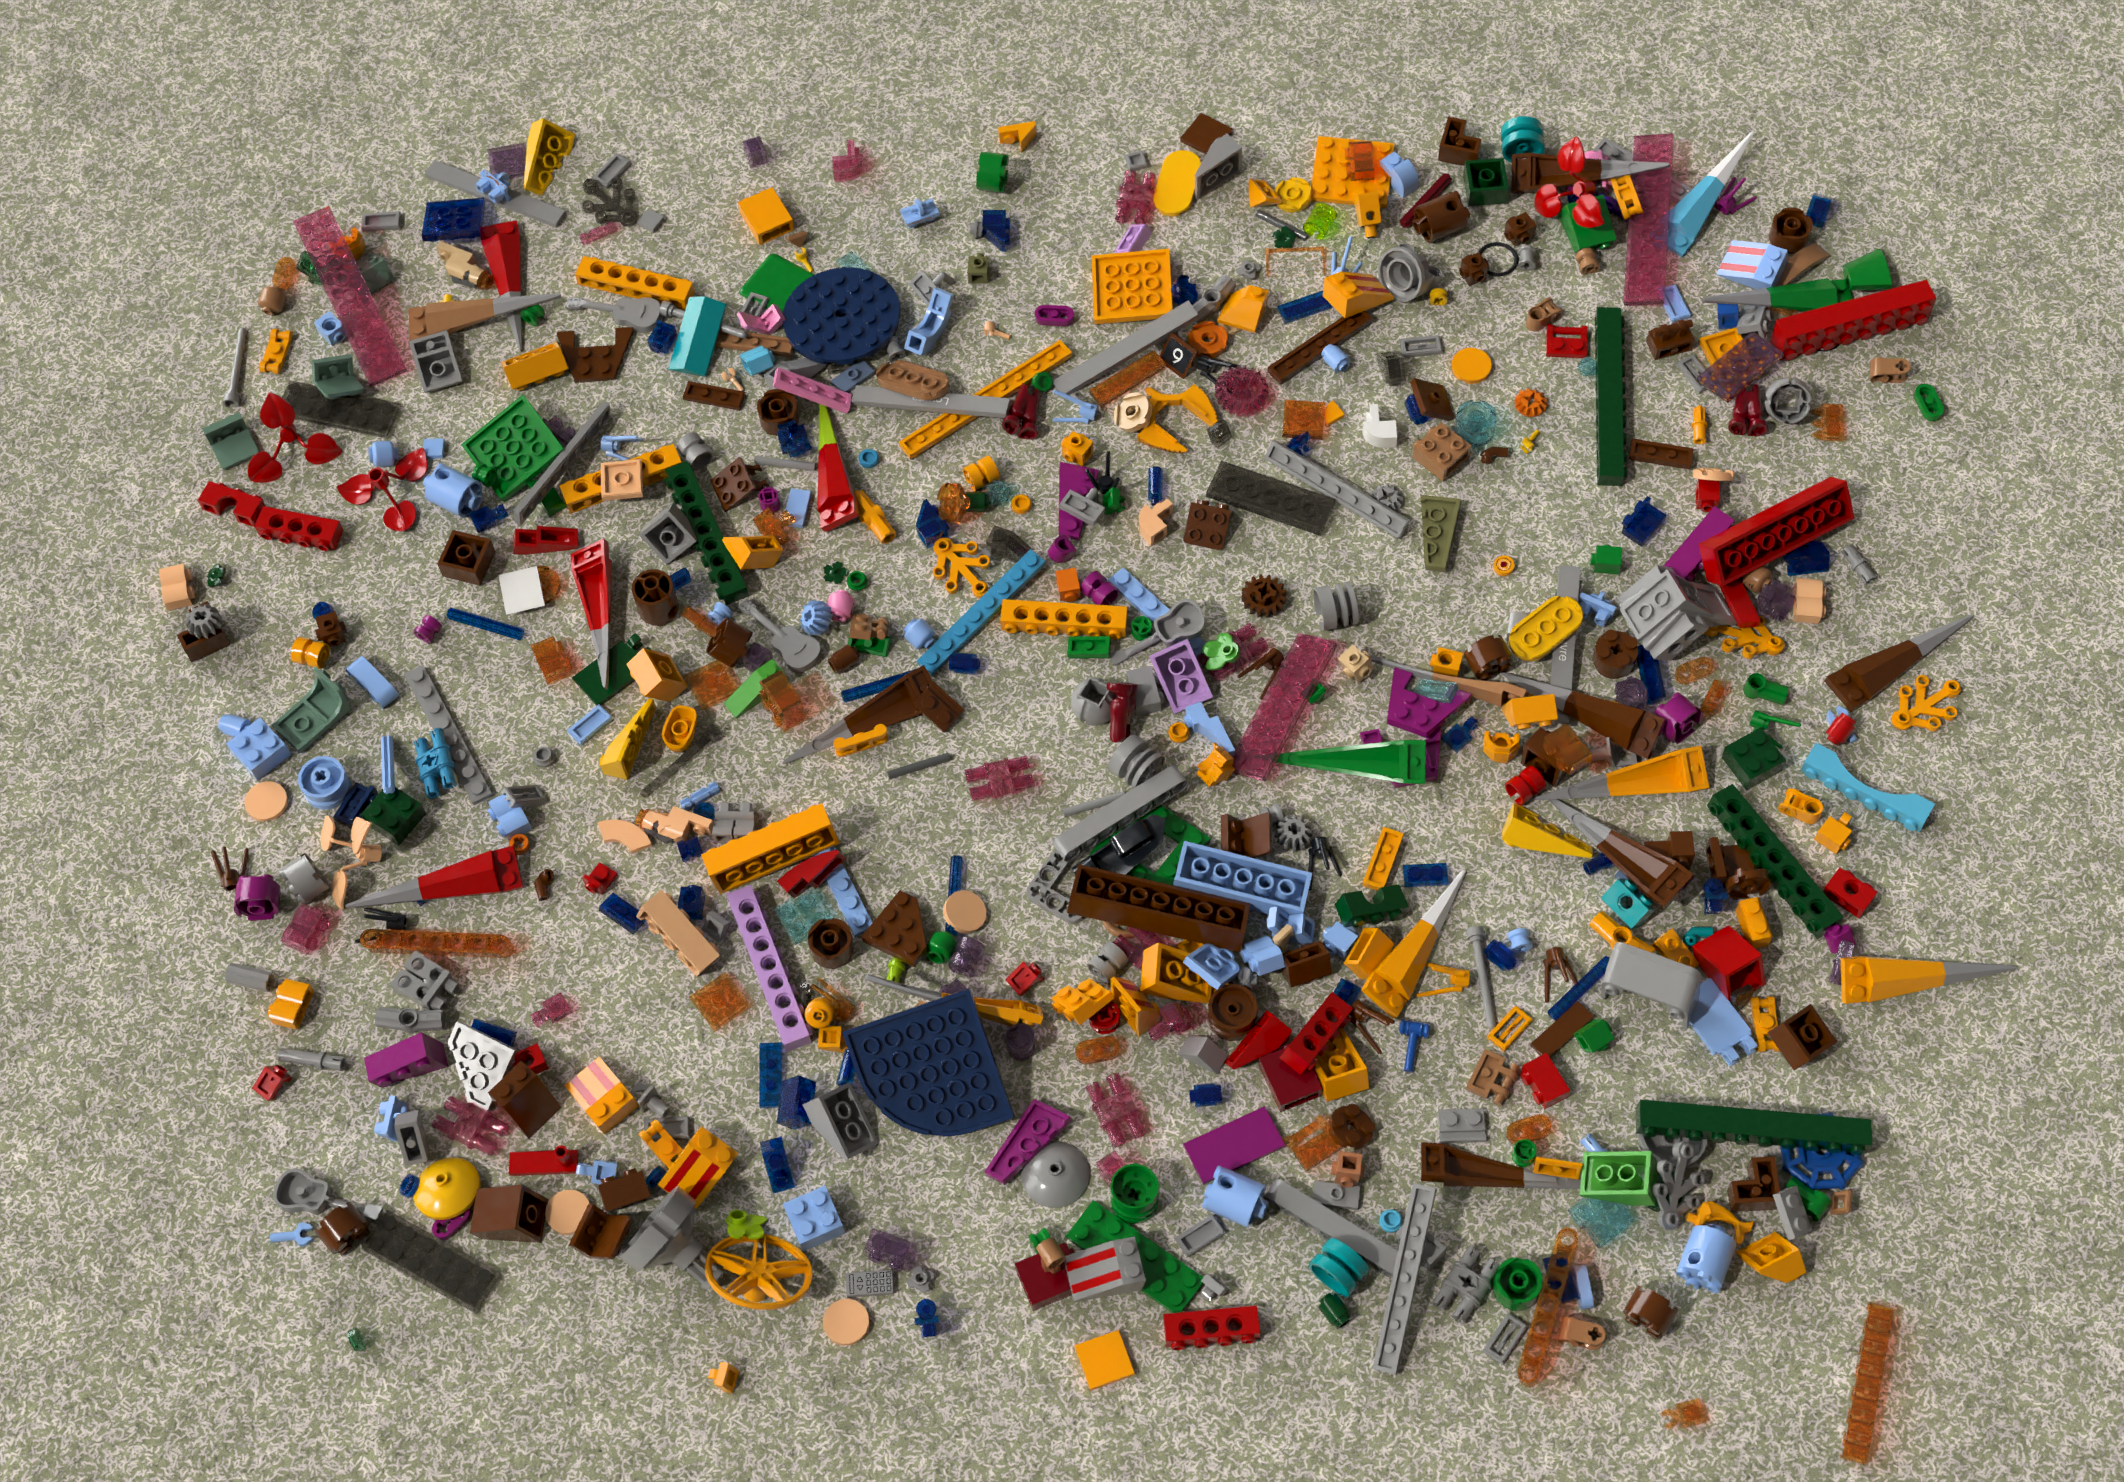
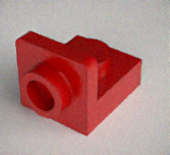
M599 862L589 876L583 875L584 887L593 894L598 892L603 895L618 874Z
M1023 961L1005 980L1019 996H1023L1037 981L1042 982L1045 978L1041 975L1042 970L1036 963Z
M280 1065L265 1066L252 1089L267 1101H273L282 1084L290 1082L292 1077L287 1074V1069Z

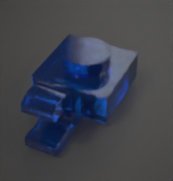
M503 504L491 510L488 506H485L469 514L478 533L496 526L495 520L508 517Z
M1471 716L1462 727L1456 723L1441 739L1458 753L1472 740V736L1469 734L1478 727L1476 725L1478 721Z

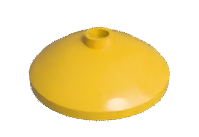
M457 1157L440 1159L426 1167L417 1178L413 1189L415 1205L423 1215L431 1219L446 1220L457 1217L473 1205L477 1189L481 1188L480 1175L475 1166L465 1159Z

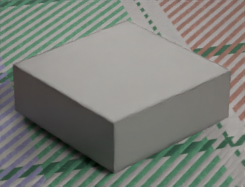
M1143 150L1124 155L1129 172L1148 168Z
M647 209L637 221V224L654 233L665 219L664 216Z

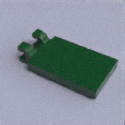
M635 633L628 639L626 644L621 640L609 649L608 690L602 686L597 659L572 677L573 681L596 706L598 704L603 705L635 681L630 675L631 671L627 663L637 654L636 650L643 646L641 638Z

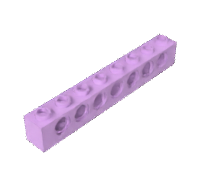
M749 885L727 893L730 907L786 1052L811 1043L810 1036L813 1035L811 1026L808 1022L804 1023L802 1018L805 1016L802 1003L797 1004L795 997H798L797 990L794 984L790 985L788 982V978H791L787 965L782 966L780 960L784 958L780 947L775 948L773 941L776 940L773 929L767 928L766 922H769L765 909L760 910L759 904L762 901L758 891L753 892L752 886ZM748 909H753V910H754V911H753L752 913H750V914H745V913H744V912H745L746 910H748ZM756 927L761 928L758 932H751ZM768 946L765 951H759L760 947ZM769 965H775V968L771 970L766 969ZM775 984H783V986L779 989L773 988ZM785 1002L790 1003L786 1008L780 1007ZM792 1021L798 1022L794 1027L787 1026Z

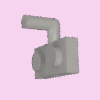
M921 270L908 284L923 302L929 306L933 289L938 287L942 281L952 285L955 280L945 272H940L931 280Z
M1092 488L1085 497L1070 489L1059 504V509L1093 527L1105 513V507L1098 504L1097 488Z

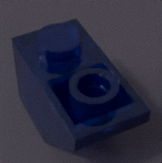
M983 210V237L1001 252H1006V245H1010V233H1006L1007 229H1010V218H1007L1006 210Z
M925 499L916 522V530L925 547L929 549L934 546L938 539L948 538L949 526L945 519L941 520L938 516L939 512L934 504L931 505Z
M782 1136L760 1142L773 1194L795 1188Z

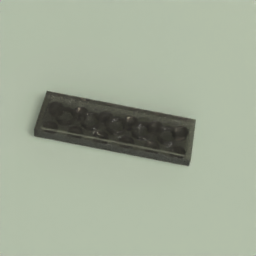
M291 380L282 396L293 407L295 420L388 439L402 407L400 403L358 394L329 399L324 397L315 385Z
M1224 461L1220 462L1206 492V497L1319 536H1321L1336 500Z
M389 1210L385 1212L361 1248L364 1252L474 1314H477L502 1276L495 1269Z

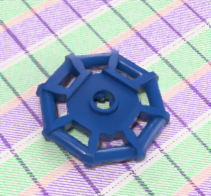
M1828 1112V1114H1817L1834 1116L1832 1112ZM1780 1146L1783 1171H1787L1811 1190L1835 1188L1842 1190L1846 1188V1184L1858 1169L1863 1168L1864 1161L1861 1160V1155H1846L1845 1151L1830 1153L1826 1150L1827 1152L1821 1156L1816 1151H1807L1805 1148L1796 1147L1798 1158L1792 1160L1790 1149H1784ZM1842 1162H1845L1849 1166L1841 1175L1837 1169ZM1801 1164L1806 1170L1812 1172L1810 1178L1800 1171L1797 1166ZM1818 1174H1831L1833 1178L1817 1180Z

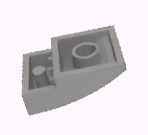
M447 330L409 341L424 393L463 382Z

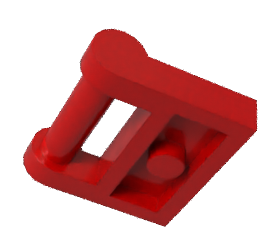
M1547 324L1546 357L1586 359L1587 326L1562 327ZM1553 334L1580 335V338L1553 337Z

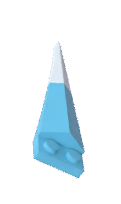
M1753 132L1744 138L1661 219V222L1650 234V240L1680 257L1687 253L1694 244L1720 193L1752 139Z

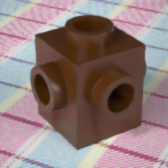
M1524 212L1506 221L1504 236L1516 247L1527 243L1535 237L1537 225Z
M1480 252L1473 255L1469 254L1461 260L1460 275L1469 286L1487 279L1489 263L1486 258L1481 256Z
M335 611L315 617L319 628L315 632L319 642L323 641L330 647L346 642L344 633H347L344 621H339Z

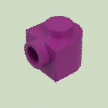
M1065 534L1054 540L1048 549V556L1054 562L1063 563L1069 561L1077 550Z
M1838 924L1831 926L1824 934L1829 950L1833 954L1845 952L1856 945L1853 938V930L1847 924L1844 926Z

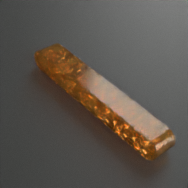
M367 929L360 936L362 946L372 953L413 954L414 951H417L421 955L507 958L514 952L513 943L505 935ZM397 937L398 943L390 946V941ZM370 938H377L373 945H368ZM419 938V945L411 947L412 941ZM441 939V945L438 948H433V943ZM462 940L464 942L463 946L455 949L456 942ZM484 941L485 947L481 950H476L477 944ZM506 942V949L503 951H498V946L501 943Z
M1563 1228L1557 1234L1518 1366L1517 1375L1519 1382L1528 1388L1535 1387L1540 1380L1579 1247L1577 1232L1572 1228ZM1570 1236L1574 1239V1242L1571 1245H1565L1561 1242L1562 1239ZM1564 1258L1568 1261V1264L1565 1267H1558L1555 1264L1556 1260ZM1553 1280H1557L1562 1284L1556 1290L1551 1289L1548 1285ZM1549 1302L1554 1304L1555 1308L1551 1312H1545L1542 1306ZM1539 1325L1548 1327L1547 1333L1543 1335L1536 1333L1535 1329ZM1537 1347L1541 1349L1542 1353L1538 1357H1532L1529 1355L1530 1349ZM1532 1370L1535 1376L1531 1380H1526L1522 1377L1523 1372Z
M1869 1302L1866 1308L1868 1316L1867 1319H1864L1862 1330L1864 1338L1863 1341H1860L1858 1352L1860 1360L1856 1364L1854 1375L1856 1383L1855 1386H1852L1850 1397L1852 1405L1851 1408H1848L1846 1419L1848 1428L1847 1431H1844L1842 1441L1844 1450L1843 1454H1840L1841 1459L1862 1465L1866 1464L1869 1454L1894 1312L1892 1307Z

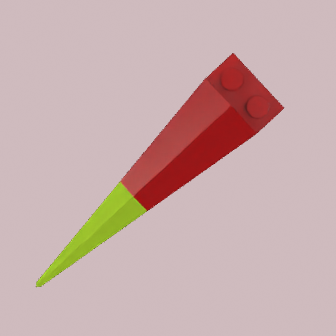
M820 404L817 511L820 513L821 529L827 532L858 517L859 509L858 500L835 437L828 407Z

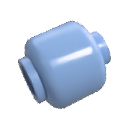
M375 441L372 443V447H368L369 462H373L375 467L393 466L395 459H399L398 447H394L391 441Z
M914 618L904 628V638L915 649H920L923 646L927 649L935 640L932 638L935 633L934 628L922 618L917 620Z

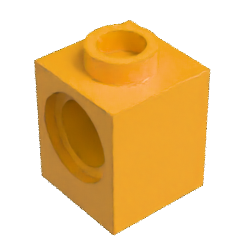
M1438 647L1437 654H1432L1430 666L1433 667L1432 673L1458 677L1463 653Z

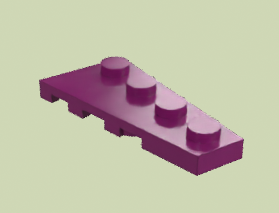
M1060 462L1059 504L1070 489L1085 497L1094 488L1085 470L1089 469L1096 481L1099 470ZM1059 509V536L1066 534L1069 539L1079 540L1084 521Z
M1033 1099L984 1171L986 1176L1005 1185L1072 1121L1071 1117Z

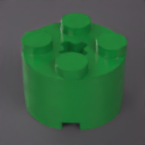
M980 153L978 161L979 171H977L976 188L978 190L1004 193V181H1008L1009 170H1006L1009 162L1008 154Z
M1518 1257L1505 1260L1499 1266L1493 1281L1495 1298L1502 1306L1511 1311H1522L1533 1306L1542 1289V1273L1538 1266L1531 1260ZM1514 1282H1515L1516 1284L1521 1283L1522 1286H1521V1287H1520L1519 1285L1516 1286V1285H1514L1513 1283H1514Z

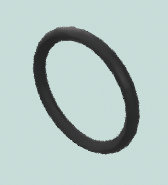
M1492 242L1479 250L1482 255L1484 250L1489 247L1501 246L1508 249L1514 256V264L1509 270L1501 273L1488 270V275L1505 276L1513 272L1517 267V253L1511 246L1505 243Z

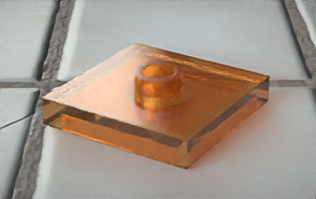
M1285 400L1282 437L1323 440L1325 402Z
M718 660L684 675V679L702 711L728 699L738 689L726 665Z
M726 972L689 996L691 1002L714 1032L751 1007Z

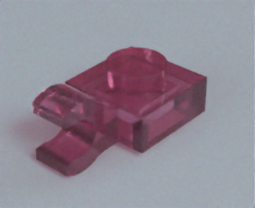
M560 992L541 1002L543 1009L532 1013L530 1016L535 1027H538L548 1019L553 1024L571 1014L572 1011Z

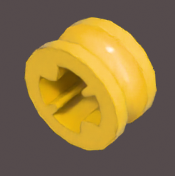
M1435 288L1429 293L1431 305H1445L1448 301L1445 289Z

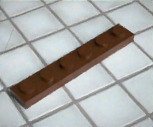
M1366 311L1347 318L1341 317L1267 367V372L1279 384H1282L1322 357L1321 353L1327 345L1333 344L1338 346L1372 323V317Z

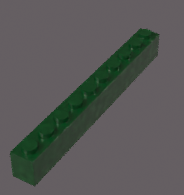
M1597 307L1595 313L1597 485L1622 486L1623 480H1627L1628 474L1627 467H1624V462H1627V450H1624V445L1627 443V433H1623V428H1626L1627 417L1623 416V411L1626 410V399H1623V394L1626 392V382H1622L1626 371L1625 365H1622V361L1625 360V349H1622V344L1625 342V332H1621V328H1624L1625 317L1621 316V308Z
M1642 1099L1639 1100L1636 1106V1134H1643L1645 1137L1660 1135L1666 1136L1668 1139L1683 1137L1689 1138L1691 1141L1706 1139L1712 1140L1714 1143L1735 1142L1737 1145L1753 1143L1758 1144L1760 1147L1776 1145L1784 1149L1799 1147L1805 1148L1807 1151L1828 1150L1830 1153L1846 1151L1851 1152L1853 1155H1863L1872 1147L1871 1119Z

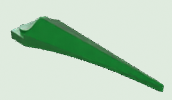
M1395 740L1254 757L1256 760L1398 783L1425 784L1426 740Z

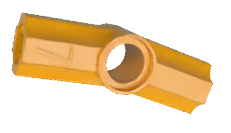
M1604 911L1599 912L1589 924L1594 931L1610 944L1612 949L1615 943L1619 942L1616 940L1619 937L1626 941L1622 943L1651 953L1655 951V948L1633 936L1628 928L1621 927Z

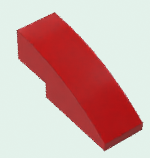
M537 526L536 530L515 528L513 535V554L528 555L568 551L578 548V529L549 526Z
M837 849L824 852L798 864L785 873L777 882L795 899L808 885L817 889L847 858Z

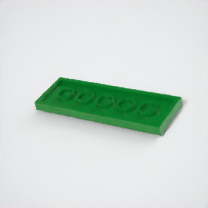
M1093 1200L1067 1233L1066 1238L1082 1250L1113 1240L1135 1237L1146 1279L1140 1291L1171 1313L1183 1312L1204 1284L1201 1281L1204 1277Z

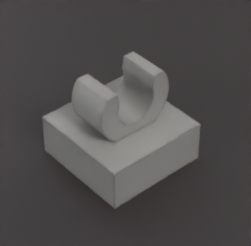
M712 910L707 914L702 930L717 941H721L730 927L731 919L726 920L722 917V913H716Z
M1206 1274L1201 1280L1207 1286L1201 1293V1296L1207 1301H1211L1216 1294L1224 1296L1229 1290L1227 1286L1212 1274Z

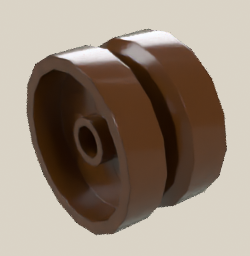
M1228 984L1211 995L1208 1004V1021L1215 1035L1224 1040L1239 1041L1248 1034L1257 1022L1258 1007L1253 993L1244 986Z

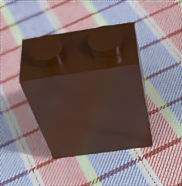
M522 1061L488 1092L498 1111L528 1139L561 1108L539 1077Z
M524 1185L477 1189L470 1233L484 1240L542 1243L548 1199Z

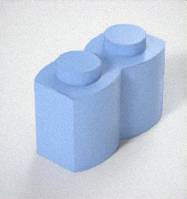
M500 795L488 802L490 809L487 810L493 821L498 820L499 825L496 827L502 837L506 836L510 841L512 836L524 834L532 830L522 808H511L509 805L511 801L507 802L505 799L507 795Z
M1269 936L1242 944L1243 950L1240 953L1243 962L1248 963L1251 971L1256 972L1259 976L1285 967L1281 950L1272 942Z

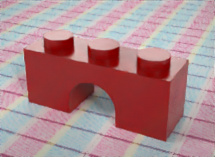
M211 481L207 483L197 500L202 510L219 516L226 507L236 505L233 514L237 521L255 527L262 507L266 506L264 500L256 494L250 495L238 488L232 489L223 483Z

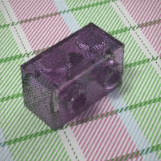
M872 1228L864 1251L868 1260L880 1264L882 1262L888 1264L890 1268L896 1271L904 1270L909 1272L917 1254L916 1243Z

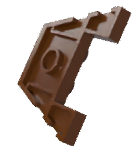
M633 327L615 328V345L575 348L574 331L557 332L558 340L575 383L615 380L625 351L629 346V341L633 336Z

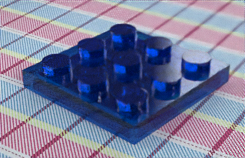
M484 197L427 202L421 234L423 242L481 237L486 204Z

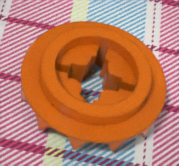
M1527 388L1525 391L1520 390L1519 394L1515 397L1514 404L1517 411L1522 415L1535 417L1545 411L1547 398L1544 397L1543 392H1538L1537 388L1535 390ZM1534 397V402L1528 407V401Z

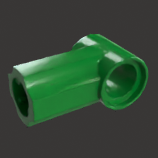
M1753 673L1749 675L1743 687V692L1750 699L1761 698L1783 705L1789 687L1768 681L1759 673Z
M1792 1177L1785 1188L1797 1186L1806 1213L1813 1217V1221L1818 1222L1832 1201L1821 1191H1813Z

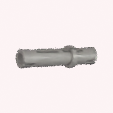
M280 1047L277 1053V1060L279 1062L309 1065L320 1070L327 1068L343 1071L346 1065L345 1057L327 1055L326 1052L312 1053Z

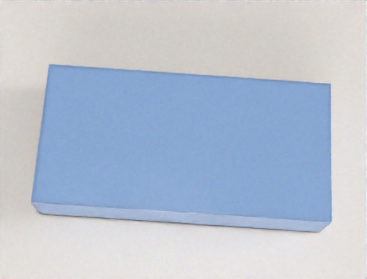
M1676 284L1657 289V294L1672 323L1691 317Z
M791 488L783 526L804 527L811 491Z
M598 704L571 726L567 732L582 746L609 724L613 717Z

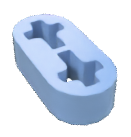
M1586 1265L1573 1266L1572 1272L1579 1307L1581 1310L1593 1308V1296Z

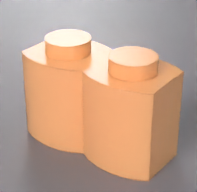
M184 563L159 569L162 598L167 610L193 605L192 599L195 598V591L193 586H190V581H193L191 570L187 569Z
M1796 578L1793 587L1794 622L1819 624L1821 618L1825 617L1826 606L1822 604V599H1825L1826 587H1823L1822 580Z

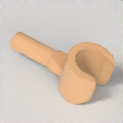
M985 322V335L988 336V331H990L989 336L996 335L1006 339L1010 338L1009 334L996 330L993 322Z
M733 368L727 369L731 377L727 376L724 371L722 372L723 380H730L739 391L744 390L735 378L736 372Z

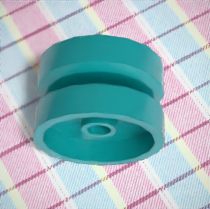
M1519 116L1511 118L1503 124L1500 133L1504 159L1512 163V154H1544L1543 125L1538 119L1530 116Z
M1329 1238L1321 1248L1322 1254H1316L1308 1266L1315 1277L1338 1295L1349 1297L1356 1289L1355 1281H1362L1368 1274L1369 1268L1353 1249L1337 1239Z

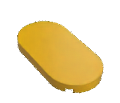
M1178 150L1172 152L1163 162L1154 191L1153 202L1156 209L1165 216H1179L1180 213H1185L1189 210L1195 194V174L1201 162L1199 157L1191 151Z
M1554 596L1548 599L1512 628L1509 636V647L1512 653L1525 661H1537L1545 657L1580 628L1583 619L1580 604L1567 596Z

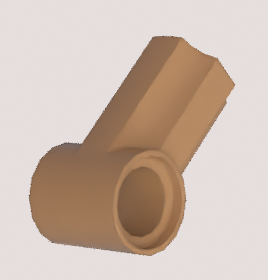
M1048 1238L1036 1247V1250L1041 1256V1264L1044 1271L1055 1274L1061 1270V1264L1066 1260V1257L1055 1238Z

